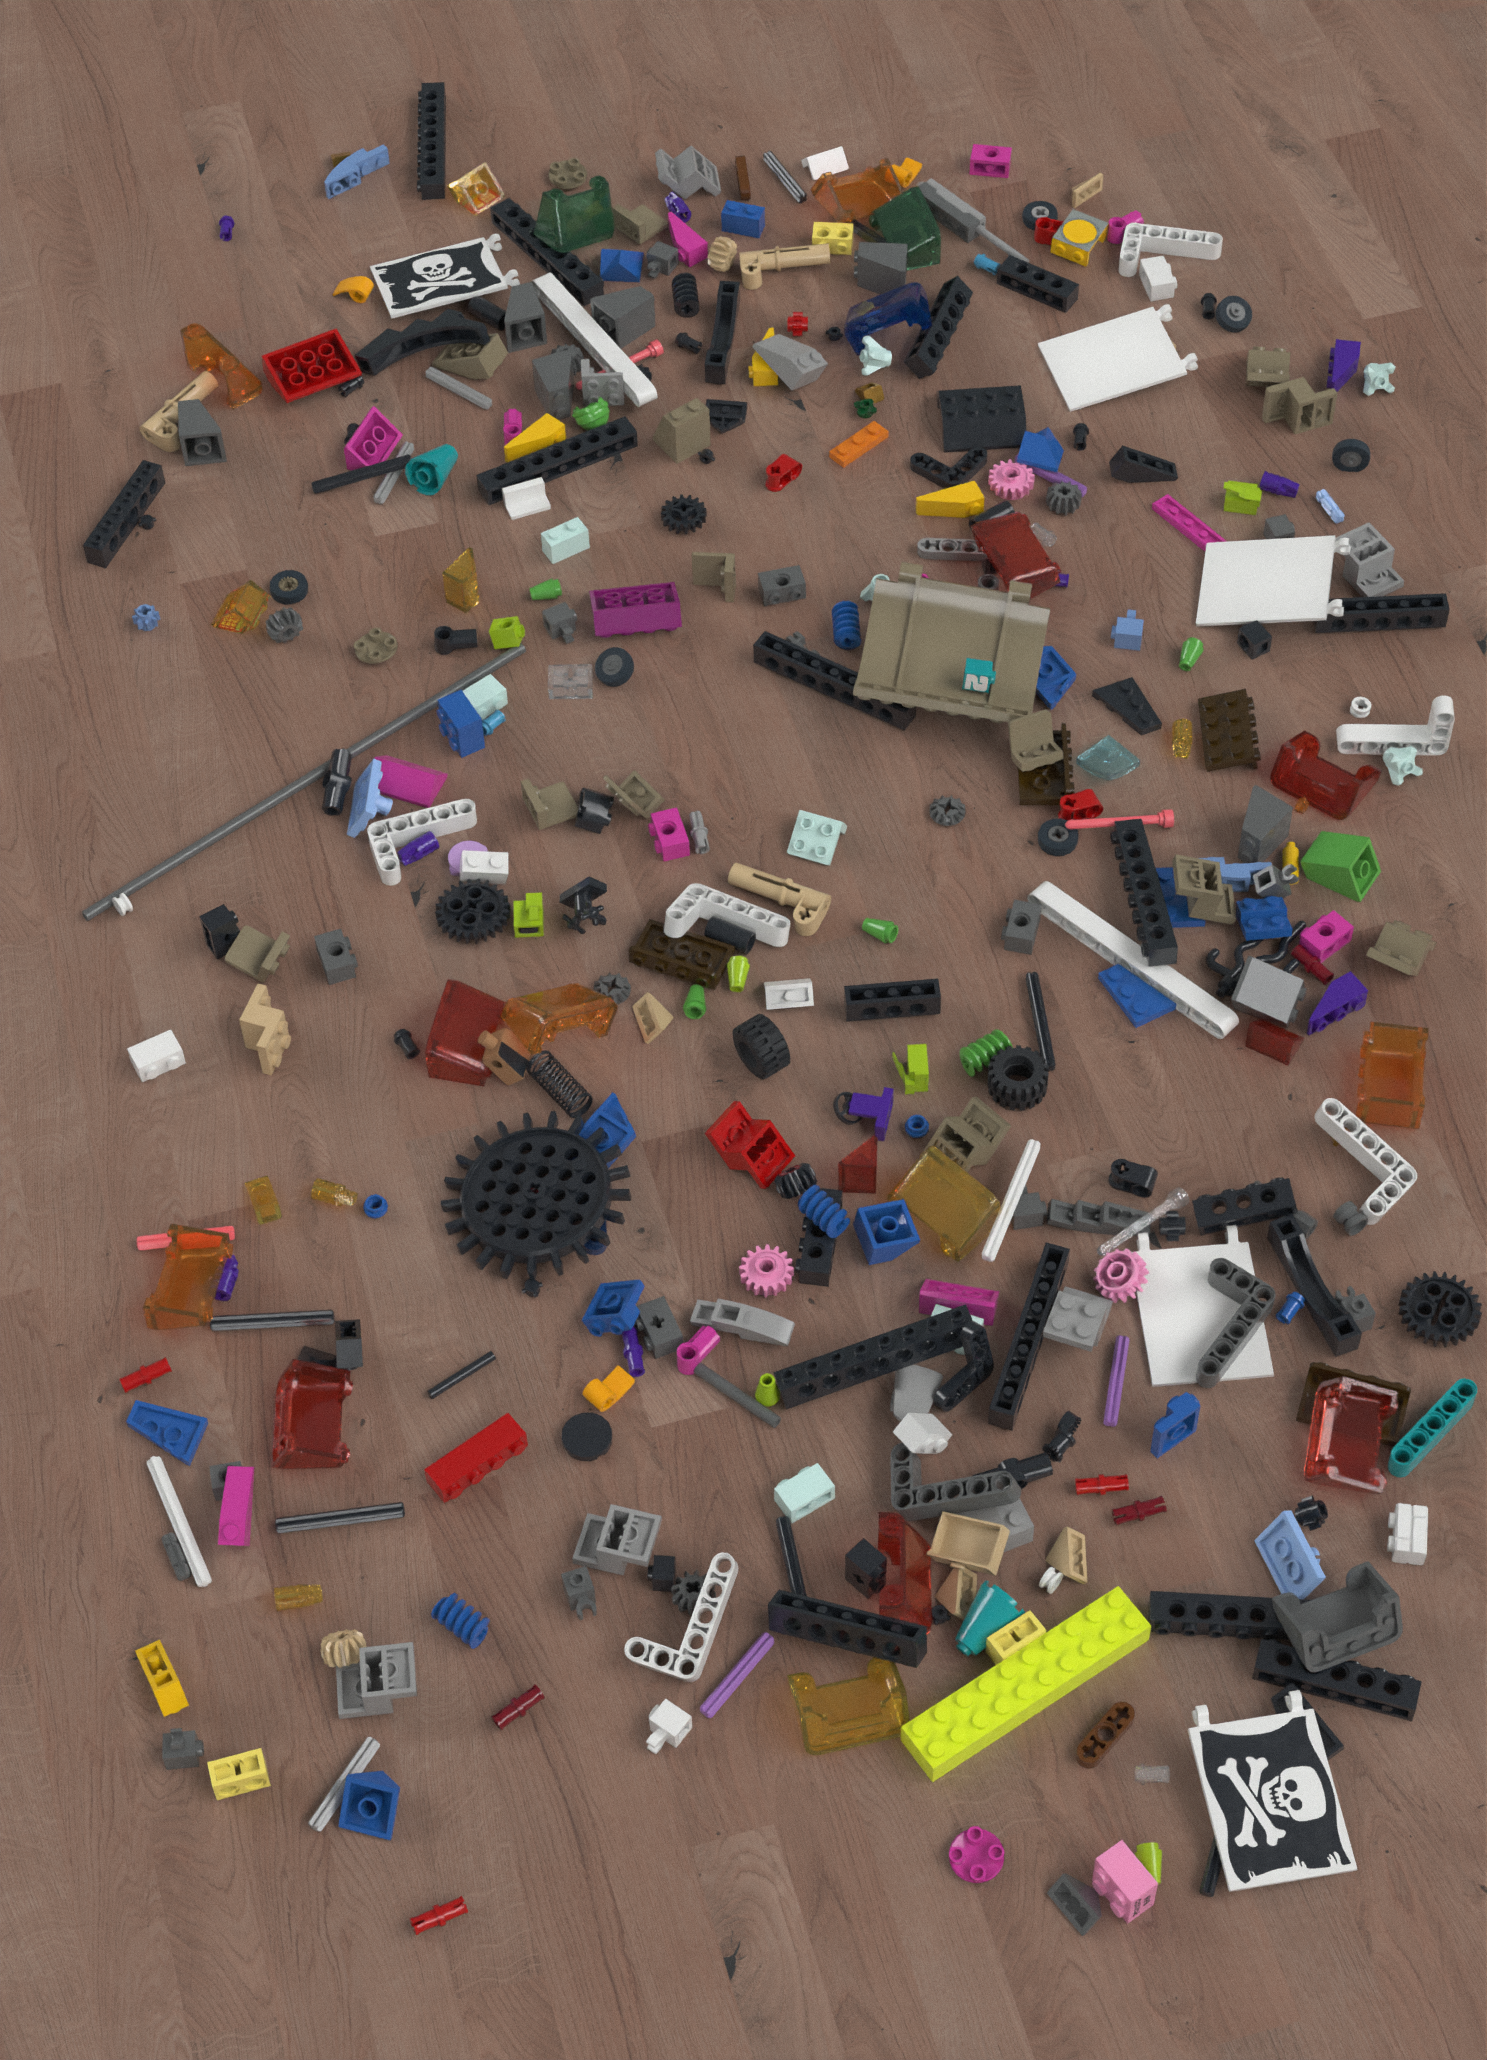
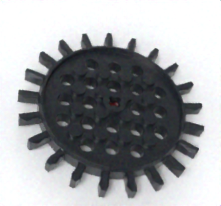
M556 1111L550 1112L547 1127L533 1128V1122L529 1113H523L522 1122L524 1129L509 1134L506 1125L499 1121L497 1122V1128L501 1138L491 1145L478 1135L473 1137L478 1150L481 1151L475 1160L459 1154L455 1157L458 1166L468 1171L464 1179L445 1177L444 1182L447 1189L461 1190L460 1198L441 1200V1207L443 1212L461 1210L463 1217L446 1223L445 1227L448 1235L464 1229H468L470 1232L469 1236L456 1244L461 1255L477 1244L484 1249L475 1260L478 1269L483 1270L490 1260L496 1256L503 1259L500 1272L504 1279H508L514 1263L527 1264L526 1270L530 1281H535L537 1263L552 1261L554 1270L558 1276L564 1275L561 1257L575 1252L584 1264L589 1262L583 1245L591 1238L607 1247L609 1246V1236L600 1230L605 1220L624 1224L623 1213L611 1210L610 1206L612 1201H631L630 1189H612L613 1181L631 1177L628 1165L608 1170L606 1163L622 1155L619 1145L616 1144L600 1153L596 1146L606 1138L604 1129L599 1127L587 1139L583 1138L579 1133L583 1129L584 1123L582 1117L578 1115L568 1131L557 1128L559 1122ZM526 1150H532L527 1154H522ZM549 1153H555L551 1157H545ZM572 1156H578L574 1160H568ZM497 1167H502L498 1171H493V1169ZM525 1170L523 1173L516 1175V1172ZM544 1173H547V1174H548V1175H546V1176L543 1177V1178H539V1176H540L541 1174H544ZM567 1176H570V1177H571V1178L568 1179L567 1181H562V1179H563L564 1177H567ZM588 1180H595L590 1184H585V1182ZM489 1188H495L491 1192H485ZM512 1191H518L514 1195H509ZM559 1197H565L561 1201H555ZM582 1200H588L585 1204H579ZM483 1208H489L485 1212H479ZM506 1211H512L507 1216L502 1215ZM535 1214L531 1219H525L528 1215ZM551 1218H558V1220L554 1222H548ZM575 1221H582L579 1225H572ZM499 1232H505L502 1236H495ZM529 1235L526 1239L519 1240L521 1236ZM547 1238L552 1239L548 1243H542V1241Z

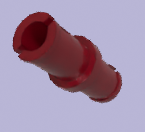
M1300 944L1292 950L1291 956L1299 960L1307 973H1312L1323 985H1327L1332 981L1334 973L1321 963L1320 958L1310 954Z
M1163 1496L1142 1502L1136 1500L1132 1505L1112 1509V1516L1124 1514L1113 1519L1115 1525L1118 1526L1119 1524L1137 1519L1140 1522L1145 1520V1517L1167 1512L1166 1505L1155 1507V1505L1165 1503Z
M534 1684L533 1687L517 1699L513 1697L510 1700V1704L495 1715H492L491 1718L496 1726L503 1730L504 1727L519 1716L521 1718L524 1717L527 1710L545 1699L539 1687Z

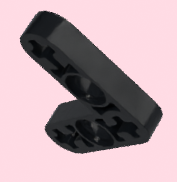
M982 447L970 449L952 468L924 453H915L910 457V468L913 472L944 489L967 483L987 463V451ZM962 467H968V468H970L971 470H969V471H962L961 468H962ZM939 470L941 473L933 474L931 471Z
M975 1321L968 1322L961 1331V1341L967 1365L940 1387L933 1399L934 1404L945 1412L957 1406L983 1383L994 1369V1361L986 1329Z

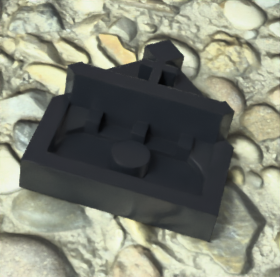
M706 400V407L709 409L710 425L721 434L745 423L748 409L747 402Z

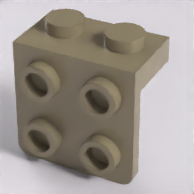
M1042 710L1009 721L1011 760L1022 772L1031 771L1036 767L1053 764L1064 759L1063 751L1053 739L1052 718L1049 710Z
M635 770L620 786L607 775L603 777L607 782L605 787L637 817L641 814L648 819L651 813H654L665 801Z
M246 925L242 928L227 952L225 962L265 983L269 974L274 975L280 963L277 961L280 956L284 958L290 948V945L287 944L290 935L282 931L278 939L274 940Z

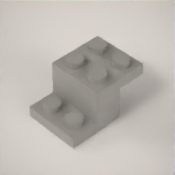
M689 146L674 159L661 148L655 152L660 182L664 185L667 184L674 193L680 195L685 200L701 187L706 192H711L715 197L721 193L717 166L693 146Z
M1366 523L1336 537L1335 542L1340 538H1349L1351 550L1349 555H1343L1346 558L1343 577L1362 597L1385 596L1404 586V580L1392 568L1395 549L1370 523Z
M1065 1286L1063 1292L1058 1291L1043 1331V1337L1092 1352L1093 1347L1098 1346L1113 1301Z
M612 1504L610 1505L607 1518L587 1513L572 1558L573 1564L624 1575L627 1563L648 1567L662 1522V1516Z
M413 1642L359 1648V1663L342 1666L341 1668L336 1666L339 1719L393 1713V1699L417 1696Z

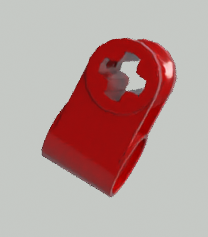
M1047 217L1038 218L1035 224L1034 240L1039 244L1051 245L1053 236L1064 221Z
M786 454L780 455L777 460L766 468L768 476L765 483L766 488L772 492L781 491L800 475L803 467L802 464Z
M1085 789L1078 793L1065 795L1060 799L1059 805L1061 810L1058 813V818L1065 820L1094 819L1103 812V806L1092 789Z

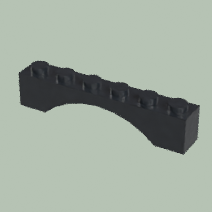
M720 281L713 336L705 359V383L726 384L741 300L740 282Z
M1293 1214L1271 1221L1267 1239L1298 1293L1304 1297L1307 1309L1334 1356L1337 1357L1357 1350L1362 1333L1352 1315L1335 1300L1324 1284L1310 1254L1304 1233Z

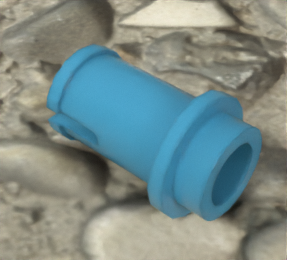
M978 254L974 260V265L977 269L982 268L993 275L997 274V269L1001 265L987 258L985 254Z
M495 710L488 718L482 719L484 736L493 734V730L505 722V716L500 710Z

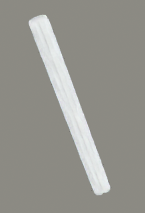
M1030 1139L1027 1142L982 1251L983 1260L989 1262L995 1260L1039 1153L1041 1145L1039 1141Z
M152 1456L147 1461L148 1469L198 1587H206L211 1583L212 1578L163 1461L159 1456Z

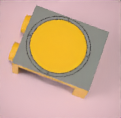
M1073 209L1053 236L1050 253L1086 267L1090 251L1097 241L1102 243L1105 241L1109 223Z

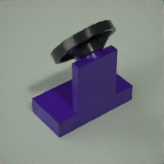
M884 1087L882 1097L855 1092L853 1094L842 1092L834 1099V1112L840 1121L848 1125L856 1124L862 1117L876 1119L875 1140L885 1141L894 1103V1089ZM840 1096H844L843 1111L840 1112L838 1100ZM843 1115L858 1116L856 1121H850L843 1117Z

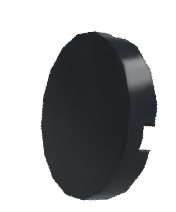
M585 1412L574 1415L565 1423L561 1439L563 1447L572 1458L580 1461H593L602 1454L604 1456L609 1451L612 1445L613 1434L609 1422L603 1416L593 1412Z

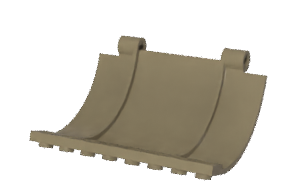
M901 562L898 582L876 578L865 644L853 695L862 700L878 699L884 704L901 703L902 706L907 708L923 707L924 710L930 712L937 710L946 711L947 714L953 716L964 714L968 715L971 719L986 718L994 723L1009 722L1010 720L1032 714L1050 608L1029 605L1032 584L1010 580L1009 591L1004 592L922 577L923 565ZM966 658L993 662L992 671H996L995 683L990 684L989 693L962 689Z

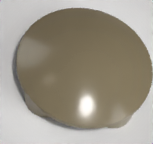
M571 158L551 163L548 176L551 183L563 189H573L581 186L586 181L587 170L580 164L579 159Z
M380 628L370 629L368 634L362 636L354 643L357 658L371 664L381 663L390 659L398 648L396 638L390 633L383 632Z

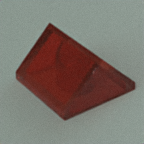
M1259 1019L1250 1023L1245 1047L1289 1066L1305 1038L1264 1019Z
M875 1135L838 1163V1190H842L843 1193L876 1194L878 1138Z

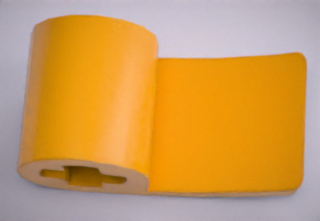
M905 158L901 166L893 164L887 173V181L903 188L908 187L920 172L922 163Z
M364 276L350 277L340 281L332 295L334 297L340 293L349 292L350 297L355 302L364 303L373 290L374 284L369 278Z
M617 1365L602 1382L597 1378L590 1381L584 1388L582 1395L600 1412H605L633 1386L635 1379Z

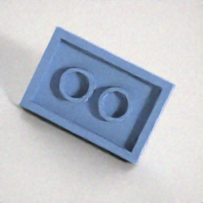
M373 759L355 782L347 830L348 836L355 838L360 831H364L369 819H373L376 812L387 816L391 810L392 799L381 796L380 789H378V784L383 775V772L380 771L382 762Z
M1291 1510L1283 1511L1254 1540L1281 1594L1291 1592L1299 1599H1305L1326 1578L1319 1565L1320 1559L1315 1557L1320 1555L1319 1551L1315 1547L1309 1546Z

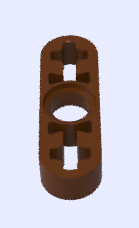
M745 155L735 156L740 199H751Z
M1115 1703L1078 1745L1076 1760L1080 1766L1088 1769L1096 1767L1132 1726L1135 1711L1129 1703ZM1126 1712L1127 1719L1121 1718L1116 1727L1114 1723L1117 1720L1118 1713ZM1102 1729H1108L1112 1732L1113 1738L1109 1741L1101 1740L1098 1732ZM1095 1743L1097 1747L1094 1750L1093 1757L1085 1758L1084 1751L1090 1752Z

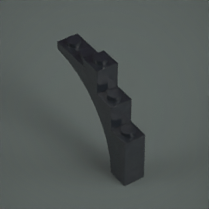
M446 309L432 322L417 318L402 332L387 328L355 354L361 372L375 376L400 359L429 348L456 343L486 345L490 338L484 323L465 319L460 311Z

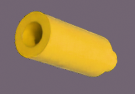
M1287 842L1286 847L1282 850V870L1285 866L1292 864L1297 870L1292 872L1291 875L1294 874L1299 877V849L1295 847L1294 842Z

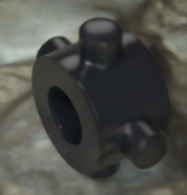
M831 327L829 330H826V334L831 341H838L840 337H843L838 327Z
M703 449L702 452H698L702 463L709 464L711 461H715L711 450Z
M143 515L138 525L139 527L142 526L143 529L149 530L154 527V522L157 520L151 515Z
M528 1278L522 1293L536 1298L543 1284L537 1280L530 1281V1278Z
M942 1604L936 1605L928 1611V1613L932 1614L934 1625L943 1624L946 1620L950 1621L951 1616L948 1615V1610Z

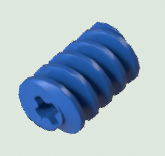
M841 601L832 608L834 643L841 649L851 650L859 647L861 644L858 606L851 601Z
M813 1185L799 1199L797 1203L799 1210L806 1214L808 1219L813 1220V1223L819 1226L823 1232H826L830 1238H835L848 1227L850 1218H845L847 1215L845 1209L839 1211L840 1205L838 1203L832 1205V1197L826 1198L827 1193L825 1191L819 1192L820 1187Z
M456 1593L439 1600L432 1609L431 1617L435 1620L437 1619L439 1624L445 1625L448 1631H453L456 1637H461L464 1643L470 1645V1648H477L487 1635L490 1619L485 1617L480 1621L482 1616L480 1611L472 1615L474 1611L472 1605L464 1609L466 1601L461 1599L457 1602L458 1594Z

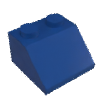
M904 1199L857 1209L853 1226L869 1265L892 1261L920 1242L919 1235Z

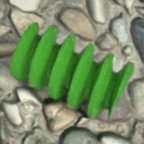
M995 1029L991 1034H986L983 1038L977 1039L975 1043L971 1042L967 1047L960 1049L961 1064L966 1073L973 1077L975 1070L977 1072L983 1071L982 1064L986 1068L989 1067L991 1058L997 1055L999 1050L1005 1051L1006 1047L1011 1046L1013 1048V1046L1002 1031Z

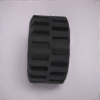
M757 1014L733 1029L732 1035L736 1051L744 1065L756 1077L762 1080L767 1079L790 1064V1052L784 1036L778 1027L765 1015Z
M1016 1045V1048L1008 1046L1005 1051L999 1050L997 1055L991 1058L988 1067L987 1087L989 1095L993 1096V1101L995 1103L1000 1102L1001 1107L1005 1108L1008 1106L1010 1107L1009 1110L1015 1111V1108H1019L1020 1111L1025 1110V1107L1031 1109L1035 1107V1103L1039 1104L1042 1101V1097H1045L1048 1086L1049 1067L1044 1056L1040 1057V1053L1037 1050L1031 1051V1047L1021 1048V1045ZM1012 1075H1022L1028 1079L1024 1081H1014L1008 1077Z

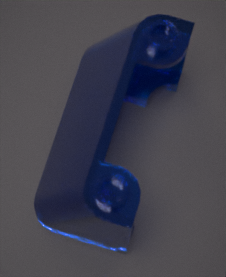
M912 282L850 307L844 324V333L856 355H860L861 351L865 349V344L862 343L864 336L871 337L870 334L905 320L909 327L913 326V324H919L922 330L932 327L925 289L920 283Z

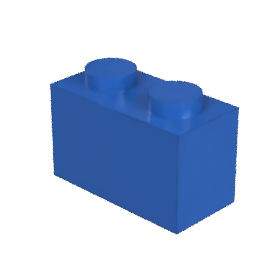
M727 200L721 212L722 231L760 238L765 227V207Z

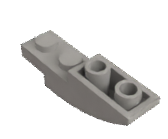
M697 1299L690 1319V1323L695 1327L710 1326L714 1330L739 1334L741 1339L787 1347L795 1326L793 1321L779 1315L723 1299H718L717 1302Z

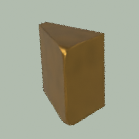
M350 151L332 154L333 167L335 168L340 162L350 156Z
M870 382L855 389V393L861 400L872 399L874 401L873 404L884 400L880 384Z

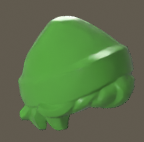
M598 397V402H592L583 409L578 407L573 409L572 417L575 418L576 423L583 429L589 431L608 422L610 410L608 402L604 401L602 397Z

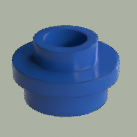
M913 1115L906 1121L905 1131L910 1137L921 1138L928 1133L929 1123L923 1116Z
M377 1194L369 1196L363 1204L364 1213L370 1218L384 1216L388 1210L387 1201Z

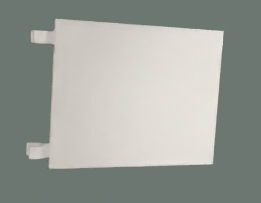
M1169 304L1163 305L1158 311H1155L1154 307H1150L1038 343V347L1070 412L1187 375L1186 369L1196 370L1198 368L1196 363L1198 358L1195 353L1188 354L1183 360L1180 359L1160 321L1167 322L1172 320L1170 314L1172 309Z
M1334 535L1207 543L1196 627L1249 624L1256 620L1259 623L1326 620L1327 614L1337 617L1343 616L1344 607H1342L1341 599L1328 602L1334 553L1349 555L1351 550L1349 538H1340L1336 542Z
M1236 1225L1226 1226L1225 1240L1227 1244L1150 1250L1148 1233H1138V1240L1136 1241L1137 1254L1146 1262L1147 1265L1145 1267L1149 1274L1144 1276L1148 1282L1141 1284L1143 1291H1136L1152 1387L1197 1383L1196 1373L1199 1361L1241 1305L1217 1291L1208 1283L1210 1264L1216 1258H1225L1255 1276L1249 1243H1240L1238 1241ZM1216 1272L1218 1275H1225L1221 1272ZM1237 1285L1239 1288H1246L1243 1285ZM1245 1316L1247 1319H1254L1251 1316ZM1264 1322L1220 1381L1274 1376ZM1231 1334L1233 1337H1240L1237 1334ZM1218 1352V1354L1221 1356L1227 1355L1224 1352ZM1205 1370V1371H1204V1372L1207 1373V1374H1213L1212 1371H1209V1370Z

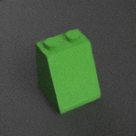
M1321 831L1300 861L1307 879L1356 902L1362 901L1381 872L1370 837Z

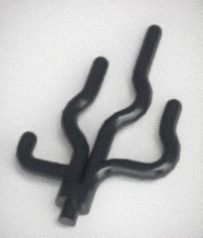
M1300 920L1294 925L1292 936L1281 939L1277 953L1258 956L1256 959L1267 964L1283 960L1288 953L1289 944L1305 929L1306 922ZM1264 939L1243 941L1237 945L1234 950L1235 966L1231 970L1215 961L1220 954L1217 948H1213L1207 954V966L1223 976L1218 982L1219 989L1216 991L1220 998H1223L1225 995H1233L1245 965L1243 953L1246 950L1257 947ZM1292 959L1284 967L1283 971L1292 974L1299 966V960Z

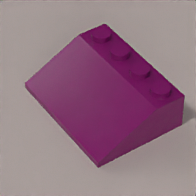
M675 582L589 591L596 636L608 638L613 634L632 635L634 632L639 631L653 633L658 629L673 631L677 627H682L680 601Z

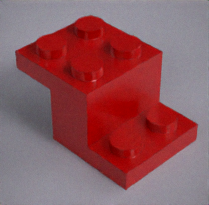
M733 1101L704 1133L730 1170H748L761 1189H767L776 1176L795 1157V1154L771 1120L752 1119L740 1101Z

